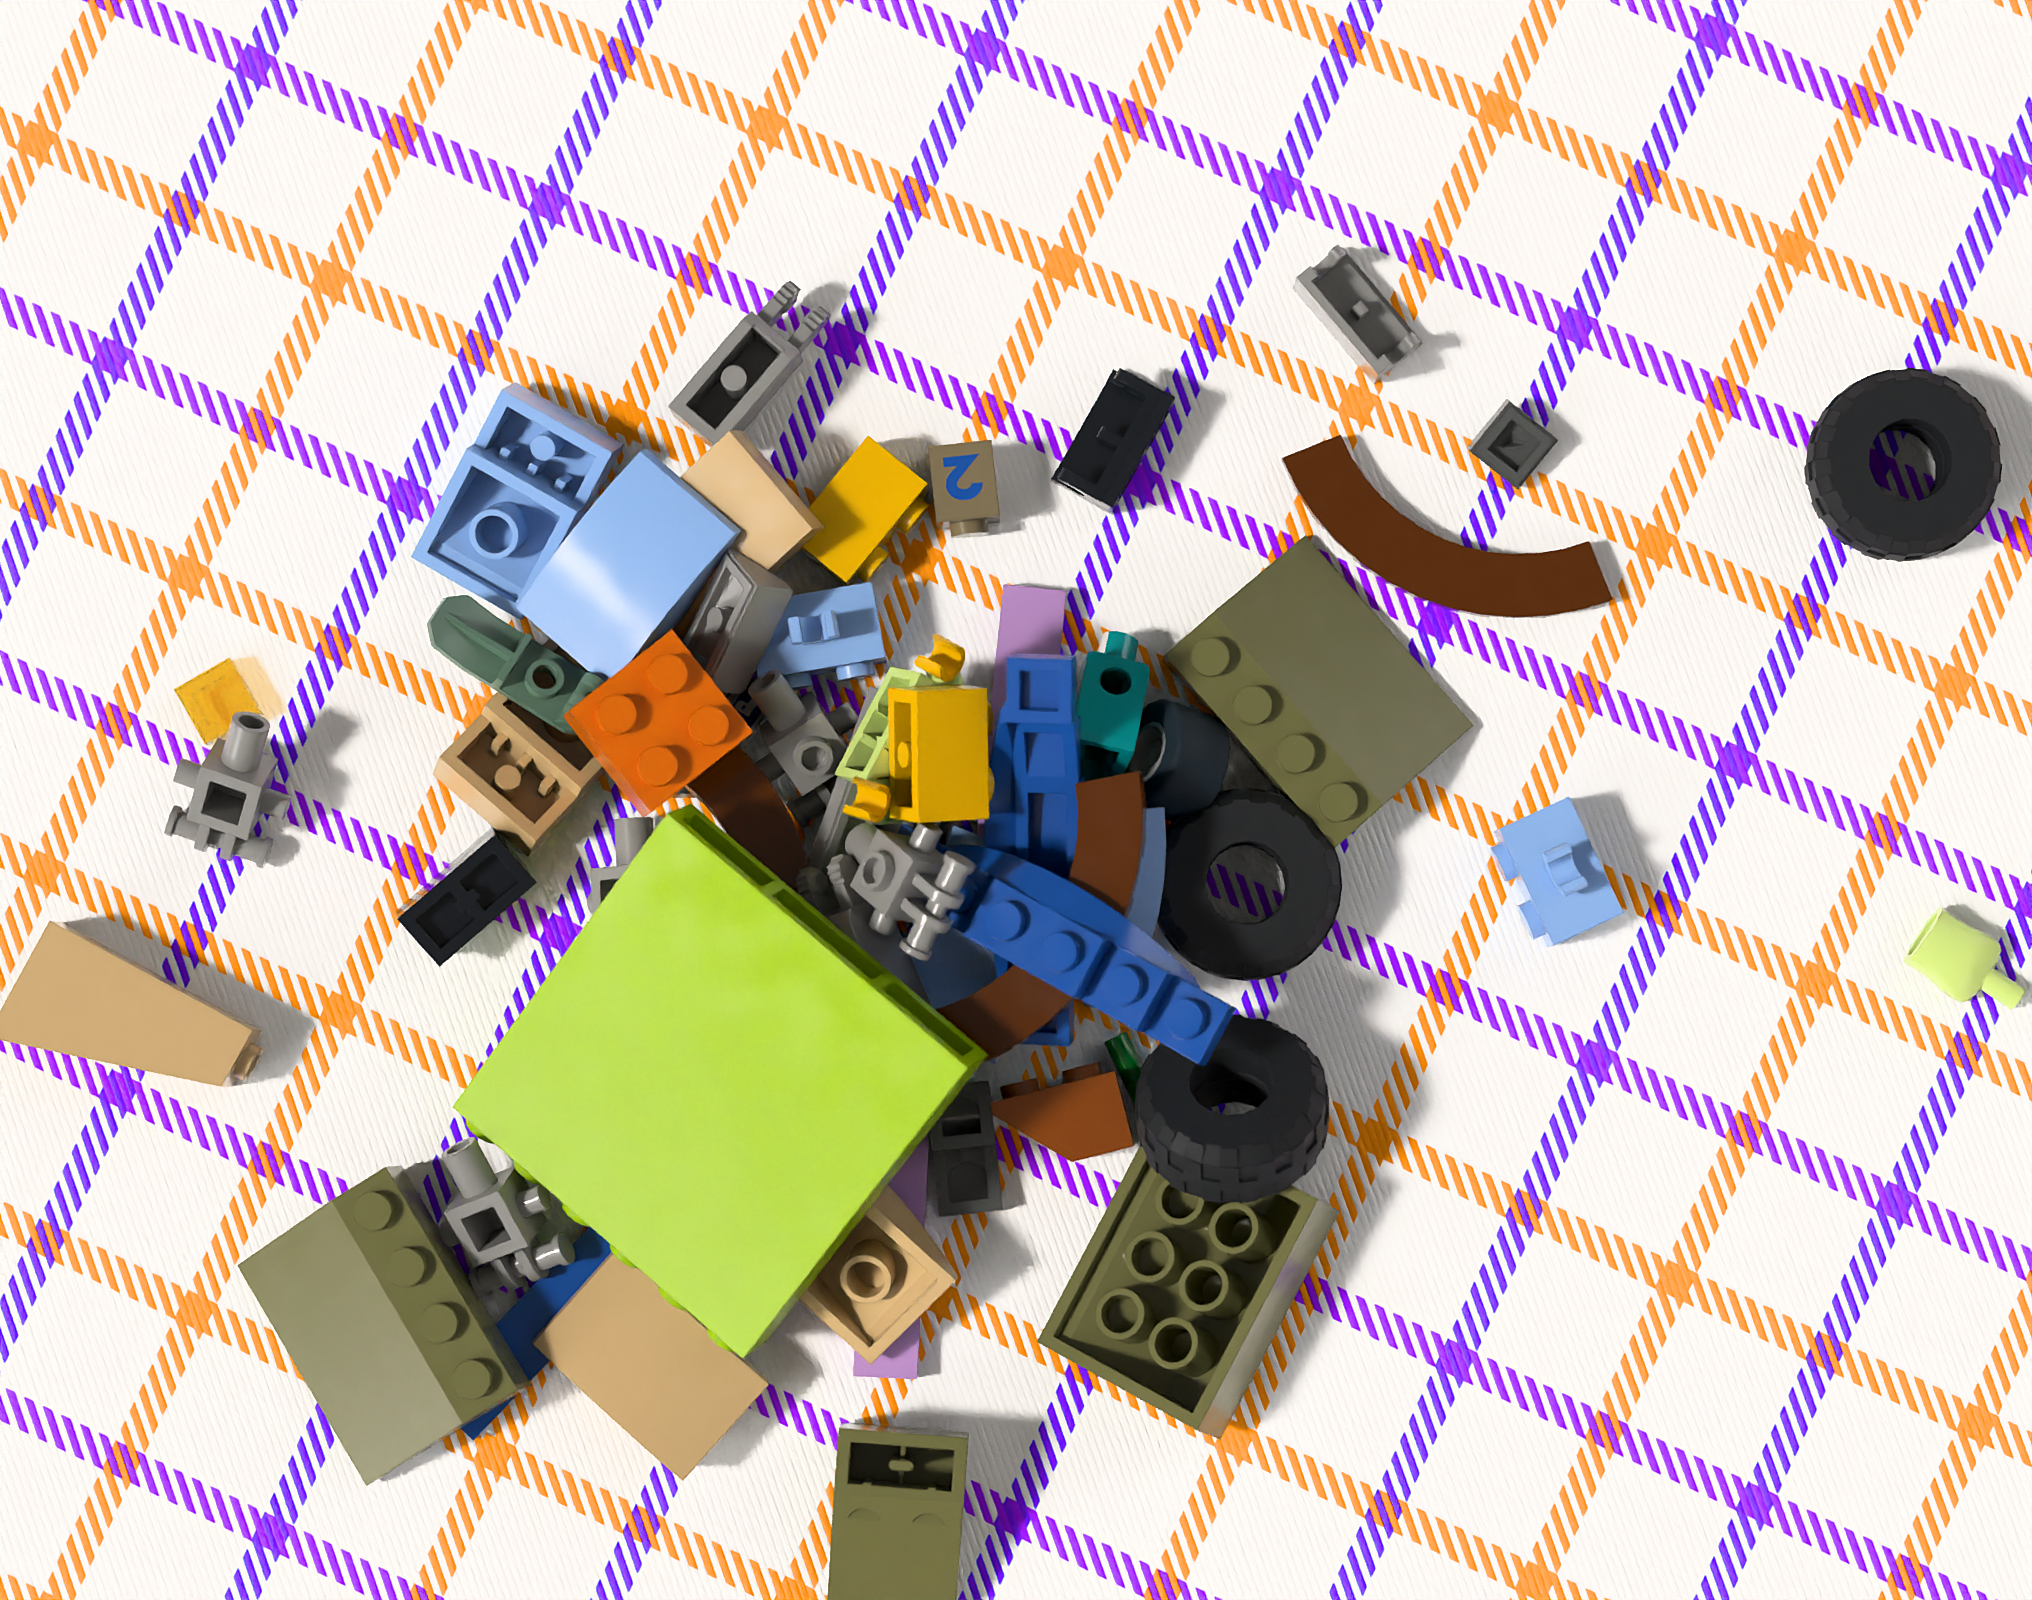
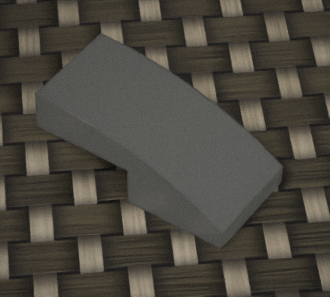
M989 1080L966 1083L930 1129L940 1218L1003 1211L993 1113L990 1106Z

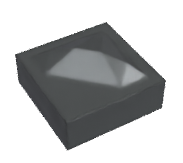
M1506 398L1467 446V449L1516 489H1519L1557 443L1558 439Z

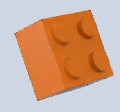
M670 630L563 716L643 818L656 810L753 733L673 630Z

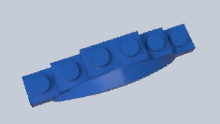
M1012 653L1007 657V700L1000 709L989 768H991L994 776V793L989 801V819H984V847L1011 854L1068 880L1074 861L1078 830V806L1075 783L1085 782V776H1080L1081 716H1076V656ZM993 953L996 976L998 978L1014 964ZM1074 1002L1048 1026L1045 1025L1020 1044L1069 1047L1074 1041Z
M902 823L898 834L912 836L915 828ZM940 842L937 843L935 849L943 856L947 851L954 852L969 859L976 866L973 873L968 874L960 890L965 897L960 908H948L946 915L952 920L951 927L962 932L963 936L1069 996L1084 1001L1131 1029L1148 1035L1199 1065L1206 1066L1236 1008L1201 989L1195 977L1153 938L1091 893L1031 862L982 846L968 844L944 845Z

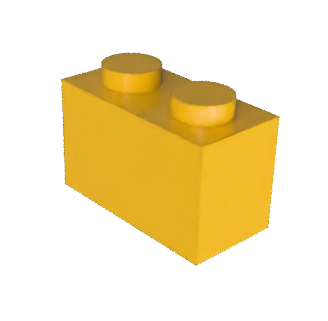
M867 436L808 508L824 528L800 550L845 586L852 585L857 578L864 583L869 582L890 555L883 549L888 540L897 529H900L907 535L930 507L923 500L929 491L928 483L870 436Z
M960 684L888 687L890 818L916 823L989 819V801L994 793V776L988 765V736L993 729L994 717L991 704L988 701L987 688Z

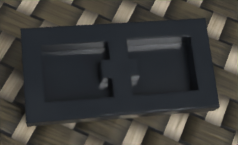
M1119 368L1118 371L1113 369L1072 444L1053 474L1051 481L1112 515L1174 405L1175 396L1162 391L1124 369Z
M491 827L396 910L397 920L440 967L533 887L537 881L533 878L531 871L525 863L514 855L504 839Z

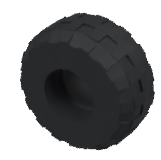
M1889 369L1871 374L1851 384L1824 409L1811 431L1806 447L1805 485L1808 486L1812 500L1811 504L1818 518H1821L1832 532L1831 534L1841 543L1861 552L1862 555L1877 560L1916 561L1938 555L1954 547L1970 535L1985 518L1995 501L1994 496L1998 484L2001 482L2003 465L2000 458L1999 446L2001 444L1996 427H1993L1986 413L1987 410L1976 397H1973L1962 388L1961 384L1947 376L1930 373L1925 369ZM1885 431H1905L1918 437L1930 449L1935 462V481L1930 493L1924 499L1919 501L1900 500L1888 495L1875 482L1870 470V449L1878 434Z
M1251 788L1229 789L1219 792L1210 806L1187 817H1179L1166 830L1165 874L1157 923L1175 951L1190 964L1206 973L1224 979L1240 981L1262 980L1280 975L1298 966L1310 957L1323 943L1334 925L1342 893L1341 867L1336 849L1317 827L1313 819L1285 796L1267 790ZM1241 845L1260 848L1272 856L1282 870L1285 884L1282 902L1275 912L1261 922L1251 924L1232 922L1218 913L1208 898L1206 887L1209 868L1217 856L1231 847Z
M1233 1014L1206 1066L1195 1063L1159 1042L1156 1049L1151 1054H1148L1141 1066L1139 1081L1136 1082L1135 1120L1140 1146L1143 1147L1147 1162L1157 1174L1159 1173L1174 1188L1183 1193L1200 1197L1202 1200L1218 1203H1246L1258 1201V1199L1269 1195H1277L1292 1187V1184L1302 1176H1306L1316 1164L1321 1150L1324 1149L1329 1126L1328 1084L1325 1081L1324 1069L1318 1057L1308 1048L1307 1043L1295 1033L1292 1034L1288 1030L1281 1028L1279 1024L1259 1017L1257 1019L1243 1017L1242 1014ZM1236 1102L1255 1107V1109L1243 1114L1230 1115L1208 1110L1222 1103Z

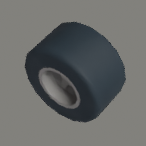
M1159 699L1149 703L1142 710L1135 751L1124 774L1136 771L1143 773L1146 808L1164 807L1165 819L1172 822L1179 817H1187L1210 806L1221 790L1229 763L1230 744L1228 732L1216 716L1167 699Z

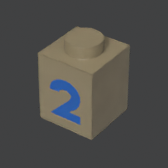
M992 440L929 446L928 453L937 530L950 528L951 538H969L989 534L988 524L1000 523Z

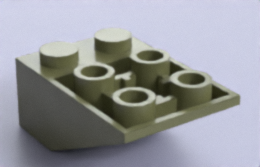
M841 1423L838 1430L827 1600H957L969 1432Z

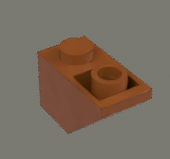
M1099 1062L1062 1071L1064 1084L1041 1090L1039 1089L1037 1077L1001 1086L999 1088L1002 1100L990 1103L993 1116L1070 1162L1134 1146L1116 1073L1111 1071L1102 1074Z

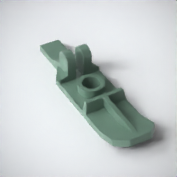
M469 595L443 598L426 623L430 643L435 650L461 670L563 733H575L563 716L604 683L597 675L589 673V671L586 673L533 640V636L529 633L524 634L496 617ZM538 672H545L553 678L555 686L550 689H542L534 683L533 675Z

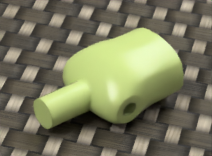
M1939 907L1931 915L1903 959L1905 964L1926 976L1944 994L1959 1003L1969 1001L1981 989L2012 1010L2025 993L2023 987L1995 969L2001 953L2000 944L1981 930L1963 923L1943 907Z

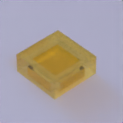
M227 658L174 689L204 744L208 746L215 743L217 738L222 739L227 736L232 716L235 713L247 711L261 716L264 715L237 665L231 658Z

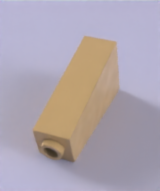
M49 920L0 1009L1 1041L218 1087H232L236 1078L245 1082L257 1065L263 1051L262 1047L256 1045L262 1030L63 922Z

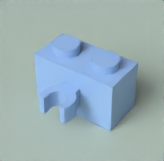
M872 582L793 595L757 666L758 678L769 671L779 670L793 691L812 687L811 676L836 672L838 682L858 680L876 675L874 665L887 663Z
M1570 797L1564 798L1493 832L1498 844L1490 847L1492 857L1504 881L1508 882L1515 878L1525 902L1517 905V909L1532 940L1542 936L1547 947L1554 946L1624 913Z

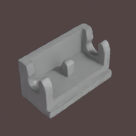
M1338 244L1316 266H1309L1295 279L1292 289L1374 385L1420 347L1423 342L1343 247H1340Z

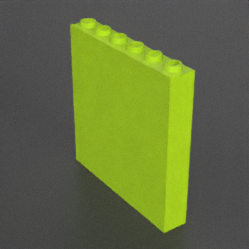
M689 804L665 815L452 1108L466 1119L468 1129L476 1137L487 1143L495 1144L513 1159L514 1167L522 1177L534 1184L543 1185L562 1202L561 1205L564 1212L572 1220L580 1225L591 1227L609 1242L610 1250L618 1260L629 1267L639 1268L658 1285L659 1293L669 1304L680 1310H687L705 1325L709 1337L715 1344L726 1351L736 1352L740 1357L745 1358L770 1338L988 1054L692 804Z

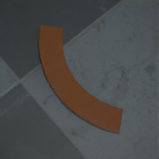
M1341 434L1281 458V462L1296 493L1320 527L1353 557L1352 559L1357 564L1386 584L1415 599L1446 610L1478 617L1512 619L1548 618L1580 612L1613 600L1589 541L1568 548L1542 553H1496L1465 547L1421 528L1399 513L1369 483L1351 457Z
M736 745L684 788L707 807L726 834L798 894L795 879L800 873L799 870L809 867V862L797 828L782 799L765 774L742 748Z
M1140 771L1075 783L1078 806V830L1074 861L1068 881L1091 893L1126 918L1132 908L1133 894L1146 843V799L1143 773ZM1013 965L986 987L966 998L944 1007L936 1008L935 1010L988 1054L981 1063L983 1064L1007 1053L1045 1025L1048 1026L1076 998L1069 996L1022 968Z

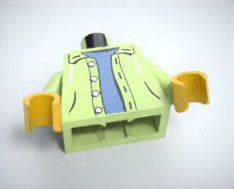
M935 633L932 637L934 648L928 658L918 655L914 661V665L924 670L926 675L921 672L890 666L834 773L841 779L857 785L855 801L851 806L844 805L842 810L844 814L873 822L877 825L910 822L890 818L888 687L965 685L960 673L966 655L962 646Z

